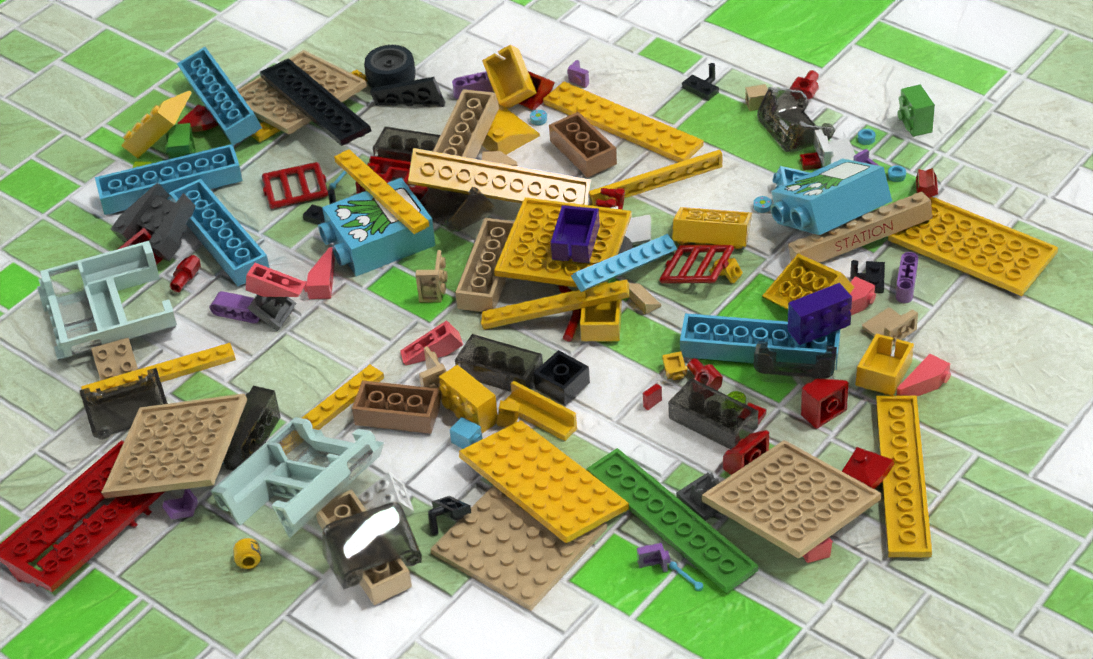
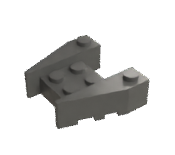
M156 183L119 216L111 230L121 241L126 242L137 232L145 228L149 234L153 235L149 240L152 251L158 257L170 261L182 243L180 240L182 233H185L187 230L186 223L188 218L192 217L195 205L184 193L176 203L167 200L170 195L159 183Z

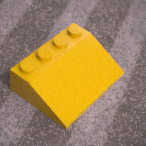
M184 92L163 101L159 106L155 105L150 111L151 114L147 113L142 118L141 123L137 122L132 131L128 130L123 136L124 142L122 147L136 158H139L175 125L192 92Z
M498 103L499 109L482 146L488 151H501L507 155L540 136V133Z
M680 207L673 219L672 240L677 241L678 244L693 242L695 245H733L735 249H741L746 247L748 243L752 212Z
M798 253L762 296L788 310L789 302L837 283H841L849 294L855 287L843 273Z

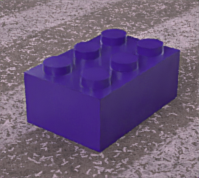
M562 205L551 240L552 260L569 261V259H572V262H590L600 226L599 209Z
M837 283L789 302L788 332L799 345L850 326L852 296L841 283Z

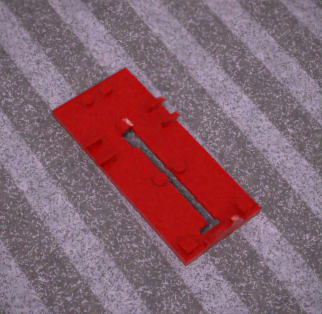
M121 440L0 544V562L8 567L11 574L19 582L34 583L37 587L40 585L53 593L128 525L133 528L137 527L138 524L135 523L134 519L141 513L146 515L152 513L149 510V506L166 491L114 497L115 499L107 506L102 505L88 519L84 518L82 520L83 523L58 545H53V549L36 563L38 567L43 569L42 571L28 564L33 562L63 534L71 532L78 521L105 499L102 490L124 441Z

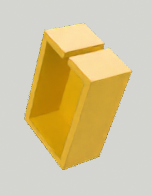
M511 44L497 51L499 55L494 53L482 60L499 105L507 109L536 94L520 50Z
M622 299L581 308V341H620Z
M876 333L857 366L855 386L894 396L897 387L912 363L914 343L897 339L893 357L891 356L893 338Z
M458 364L439 376V388L442 394L441 402L446 409H450L458 419L463 417L481 426L482 433L496 425L498 412L495 394Z

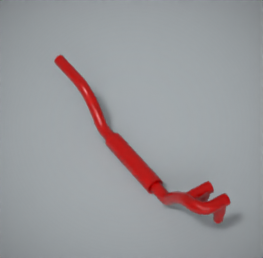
M601 188L600 194L615 198V200L608 199L604 201L598 199L596 200V206L605 208L618 206V209L623 210L625 190L623 188H618L617 190ZM558 285L561 293L572 292L568 286ZM581 308L572 310L570 321L563 336V339L567 342L573 339L581 318Z

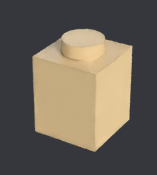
M766 84L745 87V101L749 111L770 108L772 93L770 90L768 91Z

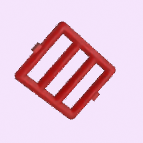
M318 162L262 174L263 192L267 196L269 206L272 209L328 196L326 176L322 173ZM305 171H315L320 191L310 193L304 174ZM297 173L303 195L293 197L287 175ZM280 177L286 199L275 201L270 179Z
M681 245L677 248L671 260L666 262V268L659 281L662 284L715 283L723 268L728 266V259L734 251V246ZM707 252L694 276H686L699 253ZM724 252L710 276H703L715 253ZM690 253L677 276H670L682 254Z

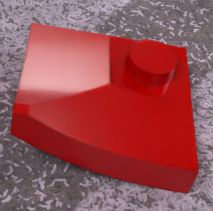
M199 104L177 123H190L192 132L209 130L218 126L207 108Z
M856 447L842 472L875 489L888 475L894 466V461L885 456Z

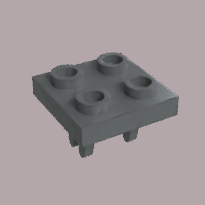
M256 294L247 309L278 331L297 303L289 297H262Z
M707 472L676 492V497L706 521L719 511L702 502V494L719 484V479L714 478L713 473L709 474Z

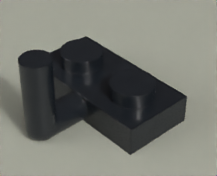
M715 63L709 64L708 78L703 80L692 74L682 82V88L707 101L717 95L719 87L711 84L715 81Z
M332 189L328 190L329 205L336 202L335 191ZM312 204L303 214V220L316 225L324 223L322 207Z
M852 260L850 278L853 280L854 277L865 280L875 285V293H884L885 262L866 261L865 273H858V261Z
M452 496L432 501L433 509L428 511L430 534L439 533L436 516L443 514L451 517L453 520H459L464 518V515L471 513V505Z

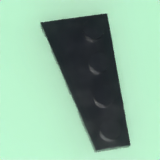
M435 77L371 88L370 90L376 105L398 106V104H405L406 106H413L414 104H423V106L430 107L431 104H435L439 107H445V100Z

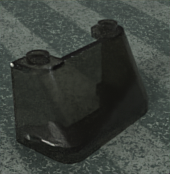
M769 87L757 112L760 123L785 152H796L814 146V130L822 129L824 136H827L828 140L832 138L836 130L830 123H824L822 126L814 124L805 113L808 99L799 90Z
M473 186L469 190V194L430 188L419 201L431 216L432 222L446 227L451 232H459L492 215L496 210V207L483 193Z
M757 342L753 364L756 376L761 381L805 385L817 378L835 379L837 347L827 346L824 354L816 356L815 364L777 362V352H772L768 348V342Z
M157 368L147 370L148 375L145 378L138 376L139 380L103 391L100 388L96 389L97 392H91L89 388L79 390L93 437L102 440L108 438L111 434L130 429L141 407L168 404Z
M391 502L331 522L324 527L322 532L323 555L343 590L358 585L362 580L363 571L400 558L406 566H414L422 562L421 551L404 510L398 502Z

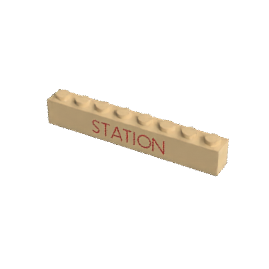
M923 192L915 193L912 196L868 212L821 235L812 234L802 239H797L788 244L790 259L792 261L799 253L820 263L933 218L931 200Z

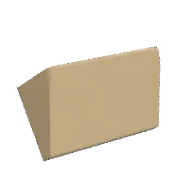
M629 283V299L645 314L661 307V304L642 285Z

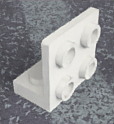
M822 129L814 130V148L819 155L823 167L842 158L854 159L856 154L848 138L828 141Z
M650 215L631 218L625 236L631 240L633 245L651 241Z
M387 473L358 496L360 502L375 523L394 509L407 516L414 512L404 482L391 473Z

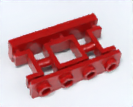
M375 156L369 158L370 163L367 166L386 183L391 182L393 177H402L422 206H425L426 197L428 196L427 187L408 184L411 162ZM357 181L355 182L357 194L366 191Z

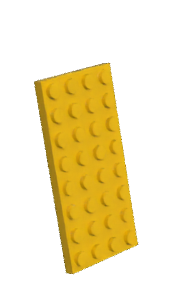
M935 197L929 198L931 200L932 219L888 236V241L1020 296L1024 295L1058 253L1057 246Z
M521 420L459 451L460 459L565 543L576 539L629 509V503Z

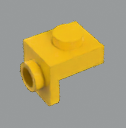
M735 258L728 259V266L723 268L719 275H726L731 284L735 283L743 274ZM720 259L714 262V265L709 270L710 274H712Z
M682 351L662 355L667 379L680 380L687 375L688 368L685 366Z
M511 399L500 400L496 425L506 428L516 423L520 404Z

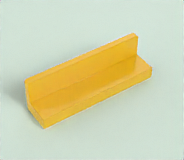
M515 381L511 383V394L506 399L514 400L517 404H520L518 417L564 441L577 430V419L574 411Z

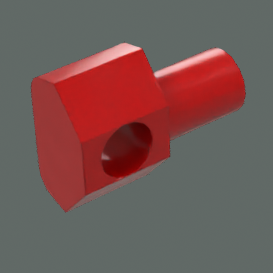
M810 70L805 78L797 77L788 92L795 99L802 101L813 98L819 88L816 82L819 74L814 70Z
M191 255L186 257L176 267L173 273L175 278L170 283V288L174 292H180L200 269V259L197 256Z
M696 358L689 361L687 368L695 376L691 381L692 386L704 399L714 395L722 386L723 376L711 364L703 366Z

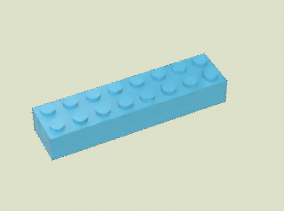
M206 47L177 63L185 79L233 146L262 128L254 112Z
M233 144L95 177L104 215L127 210L156 183H159L169 194V192L198 179H201L209 189L243 181Z
M201 179L169 192L172 202L176 203L184 193L194 203V212L192 217L188 218L186 225L237 286L246 283V275L254 263L269 268L265 252Z
M685 313L680 337V351H682L683 357L837 370L841 329L799 345L788 332V322Z

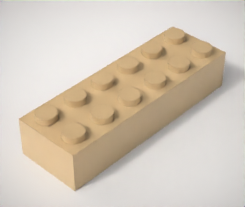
M463 89L433 152L476 159L499 109L496 93Z
M484 218L455 292L457 309L482 312L496 308L507 278L495 276L494 270L515 221Z
M352 489L334 497L316 514L318 524L373 605L412 587L408 568Z

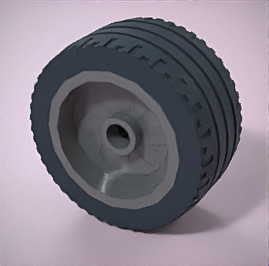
M393 44L379 46L371 50L365 57V74L371 88L415 80L414 58L410 50L404 46Z

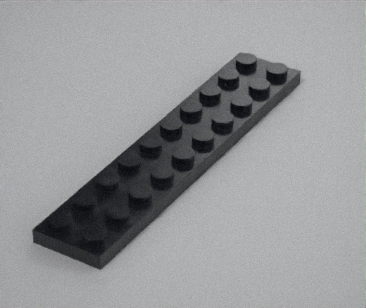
M289 58L260 71L262 79L339 145L349 144L351 141L371 132L369 124Z

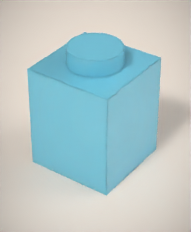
M461 417L450 428L451 443L464 449L482 440L481 426Z

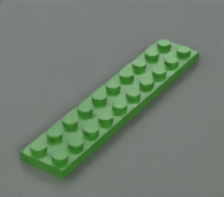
M618 448L586 468L589 473L629 503L628 510L725 593L730 592L758 571V565Z

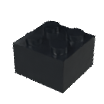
M560 350L555 352L533 372L535 389L564 406L590 383L589 366Z

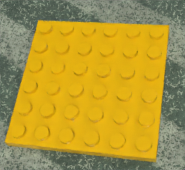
M525 197L495 267V276L577 287L571 275L618 255L632 213L628 210ZM562 205L599 209L600 226L589 263L572 262V259H569V261L552 260L551 240ZM608 281L601 283L599 285L608 284Z

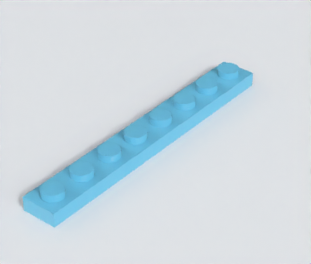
M666 234L577 271L571 277L579 290L583 292L675 252L677 247L670 236Z

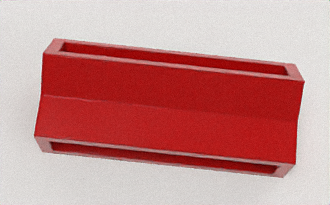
M933 168L926 171L918 169L916 193L923 192L928 198L938 195L937 176Z

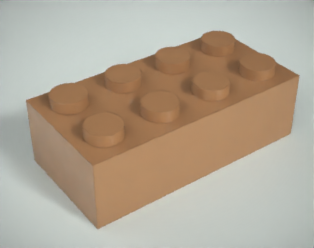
M579 112L549 124L550 142L587 178L617 164L616 147Z
M362 380L352 407L354 424L357 426L432 434L441 406L439 389Z

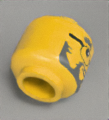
M243 538L236 542L233 548L236 565L243 569L256 567L261 561L259 543L251 538Z

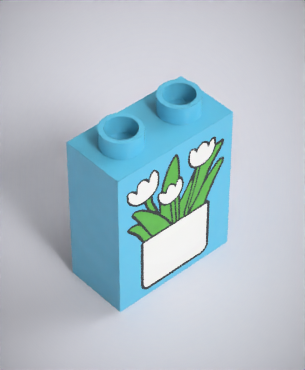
M842 158L772 190L774 204L771 205L770 209L774 220L778 224L821 235L892 202L884 167Z
M402 177L387 184L429 221L430 227L416 234H413L367 191L322 207L325 222L318 225L320 236L325 245L334 244L332 248L336 261L340 266L348 264L355 276L436 246L432 218Z

